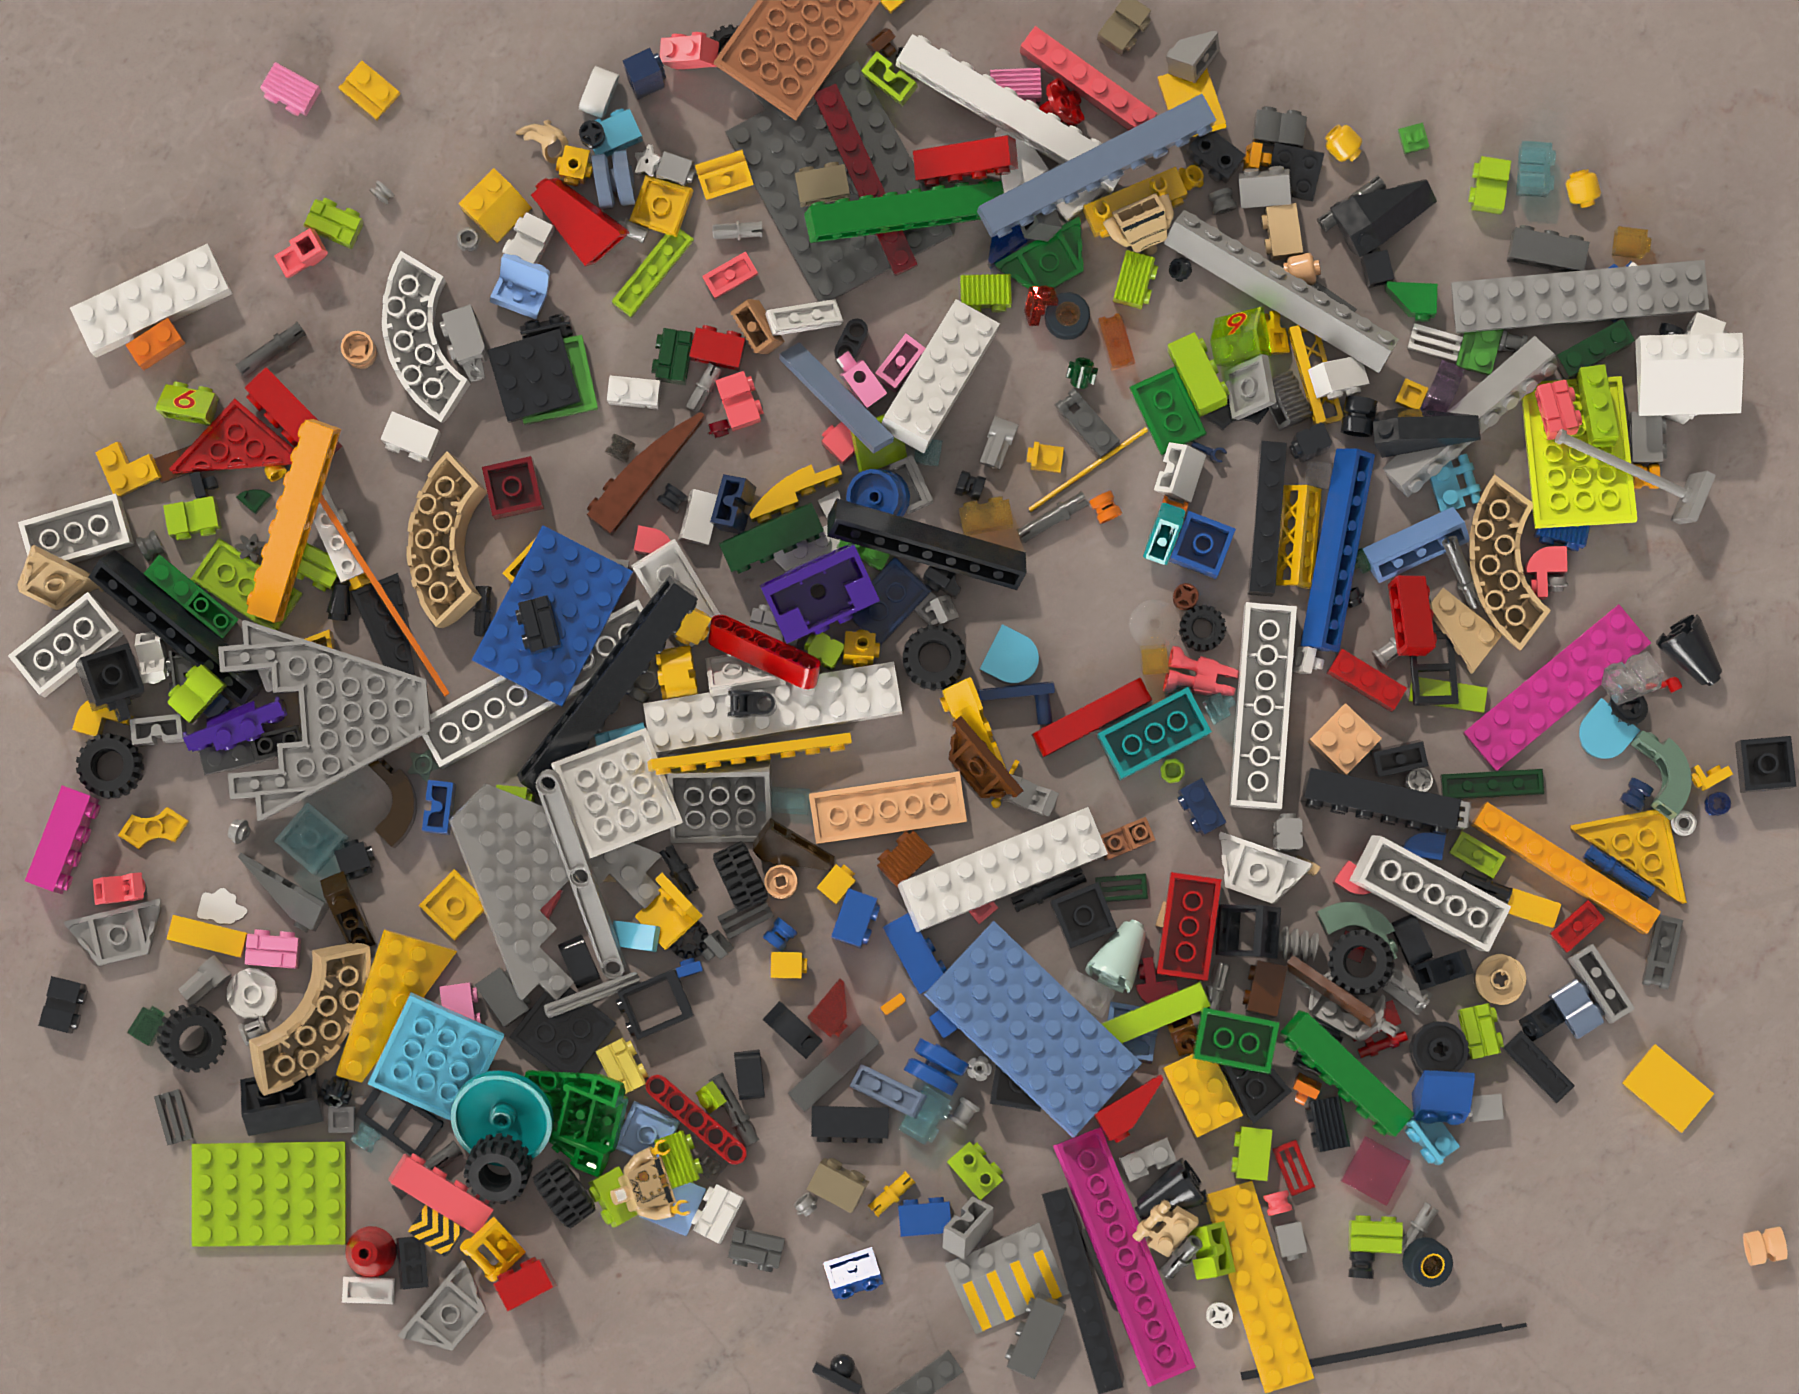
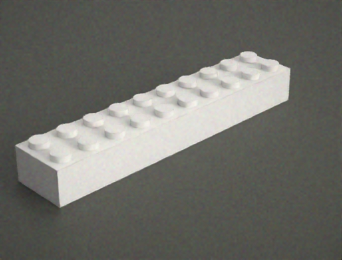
M639 600L611 614L567 700L580 693L641 613L643 607ZM500 675L430 714L431 731L422 736L439 767L444 769L558 705Z
M894 661L821 673L818 677L817 686L813 689H802L786 681L784 685L748 690L751 692H768L775 698L777 703L776 711L767 717H727V713L730 712V696L728 694L711 697L710 692L643 703L647 731L656 755L902 714ZM762 698L758 702V708L762 711L768 710L771 706L769 698Z

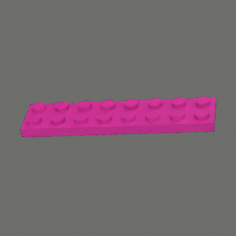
M1618 604L1465 730L1463 734L1492 769L1497 771L1650 645L1651 642Z

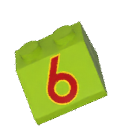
M174 382L173 385L165 384L156 404V410L164 418L209 426L215 419L219 397L213 393L211 388L198 386V390L188 388V384Z

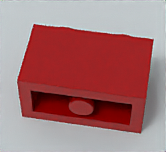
M703 325L702 328L696 327L689 355L690 361L703 364L710 363L717 367L740 371L746 340L741 337V333L735 331H727V334L717 332V328Z

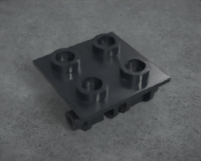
M1275 142L1270 167L1283 166L1284 169H1290L1292 197L1313 201L1325 153Z

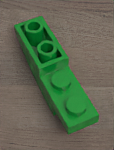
M160 554L143 573L222 639L239 620Z

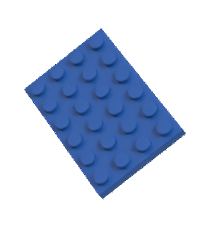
M542 525L472 661L563 707L634 572ZM548 595L562 647L532 654L530 649L525 650L521 635L526 634L524 625L518 624L515 610H519V602Z

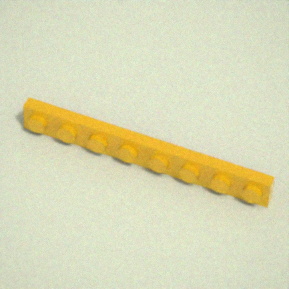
M850 733L655 758L650 759L647 765L649 772L656 771V775L670 774L671 769L681 768V772L696 770L697 765L706 764V769L721 767V762L731 761V765L745 764L746 759L756 758V762L771 760L772 755L779 754L781 759L795 757V752L805 751L806 755L821 753L820 749L830 748V752L845 750V746L852 743Z

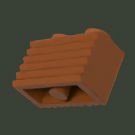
M914 830L910 834L905 831L895 841L898 844L896 848L892 851L886 849L877 858L880 862L877 865L878 869L897 888L900 882L910 878L935 854Z

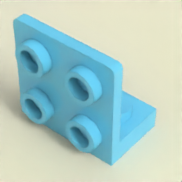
M1413 1116L1406 1124L1407 1129L1404 1130L1413 1143L1418 1142L1423 1148L1420 1150V1153L1428 1163L1441 1165L1445 1157L1460 1147L1443 1122L1427 1124L1422 1121H1414Z

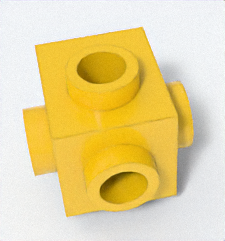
M565 145L563 157L559 156L556 164V171H559L560 179L564 180L563 183L578 186L579 183L585 184L586 178H591L593 165L590 163L592 156L590 150Z
M867 630L845 631L843 664L853 665L856 668L873 665L874 658H879L880 643H875L876 633H870Z

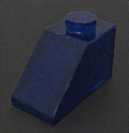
M1020 224L1012 227V232L1006 236L999 238L996 235L991 238L988 258L990 269L995 266V263L1011 255L1031 240L1024 238Z

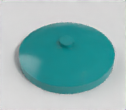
M488 1071L474 1076L460 1088L451 1109V1125L454 1135L469 1154L473 1146L481 1138L485 1140L486 1135L492 1134L495 1137L496 1133H502V1137H507L508 1134L513 1136L512 1140L514 1141L519 1139L522 1142L521 1146L528 1148L529 1152L527 1155H531L532 1159H534L546 1147L553 1130V1111L547 1096L528 1078L509 1071ZM488 1163L494 1166L505 1167L499 1163Z

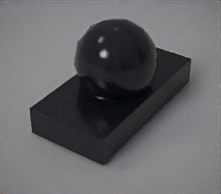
M838 1354L831 1360L830 1368L816 1361L812 1369L813 1373L854 1394H858L862 1387V1384L849 1378L855 1371V1362L849 1355Z

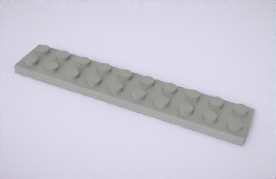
M1705 260L1451 283L1455 333L1709 311Z

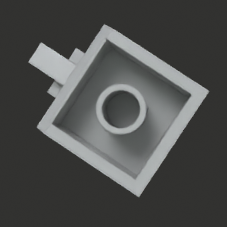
M471 304L443 313L444 321L440 322V326L446 340L451 341L452 345L447 347L454 364L459 363L462 370H465L470 382L484 379L483 363L487 361L489 356Z

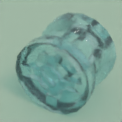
M361 1122L357 1134L352 1135L350 1140L372 1153L375 1142L380 1140L382 1135Z

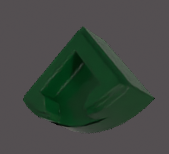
M252 489L243 491L236 498L256 515L272 495L264 490Z

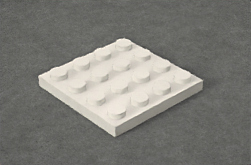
M646 728L551 763L553 770L561 777L588 859L683 823L665 775H656V771H648L647 762L658 757Z

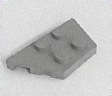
M155 899L64 921V924L77 938L81 946L87 950L98 966L150 954L162 900Z
M464 1259L461 1260L398 1334L400 1338L452 1351L483 1316L486 1308L467 1262Z

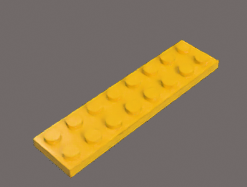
M1253 1181L1209 1193V1202L1206 1203L1211 1222H1225L1236 1271L1228 1274L1264 1392L1269 1393L1314 1379Z

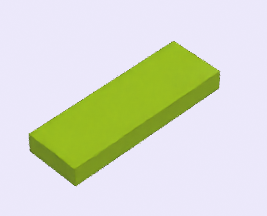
M1419 677L1420 696L1451 695L1450 682ZM1412 680L1408 702H1413ZM1457 683L1458 704L1432 705L1484 713L1488 688Z

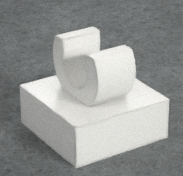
M1308 646L1298 647L1292 671L1299 674H1311L1312 669L1322 670L1324 659L1315 657L1317 652L1315 648Z

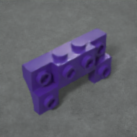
M279 696L275 697V702L257 708L255 701L207 718V728L189 735L187 732H184L183 739L188 751L192 750V752L212 747L213 744L216 751L221 749L230 750L236 747L237 743L244 740L253 741L258 739L264 733V724H275L282 721L288 715L287 706L284 699L280 700Z

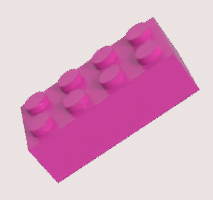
M63 785L61 786L25 882L59 894H63L64 890L67 891L73 879L70 876L73 866L77 867L82 857V853L79 852L82 843H86L91 834L89 825L92 819L97 818L100 811L99 799Z

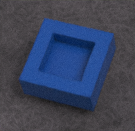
M694 958L679 962L681 967L675 968L679 979L704 971L701 961L695 962Z

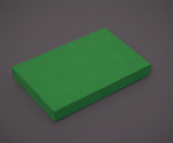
M1175 366L1129 387L1161 456L1166 453L1169 442L1186 445L1207 435Z

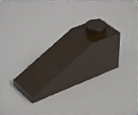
M772 818L768 820L754 840L753 852L763 861H769L777 865L830 871L834 866V856Z

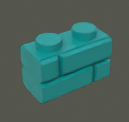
M1167 503L1161 504L1143 554L1145 559L1167 565L1183 524L1186 512L1184 509Z

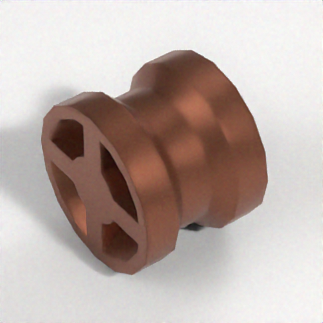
M1183 583L1175 589L1172 600L1178 609L1189 610L1196 605L1199 594L1195 586Z

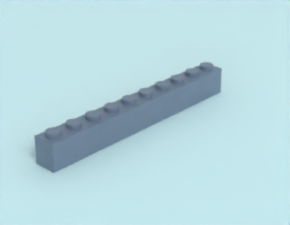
M1200 94L980 205L977 212L990 237L998 235L1001 238L1011 233L1012 227L1018 224L1021 227L1035 220L1034 216L1040 213L1047 215L1057 209V204L1063 201L1066 204L1071 203L1079 198V193L1085 190L1088 193L1093 192L1102 186L1101 182L1107 179L1114 181L1124 175L1123 171L1129 168L1136 170L1146 164L1145 160L1154 156L1155 159H1158L1168 153V148L1174 145L1177 148L1182 147L1191 141L1190 137L1196 134L1201 137L1211 132L1216 118L1203 94Z

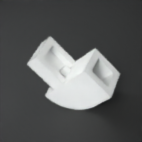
M153 631L136 634L135 649L140 663L139 674L142 683L155 684L166 679L169 673L166 667L167 652L164 640Z

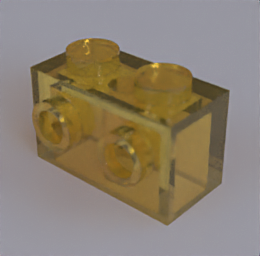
M1002 496L989 498L988 503L978 504V501L963 503L962 508H959L963 535L970 536L1013 528L1009 499L1003 500Z

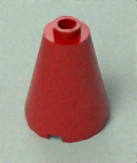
M368 1226L357 1230L350 1237L346 1245L345 1254L350 1268L355 1273L363 1277L375 1278L391 1269L396 1260L397 1249L393 1237L387 1231L379 1227ZM364 1249H367L369 1252L367 1258L364 1255Z

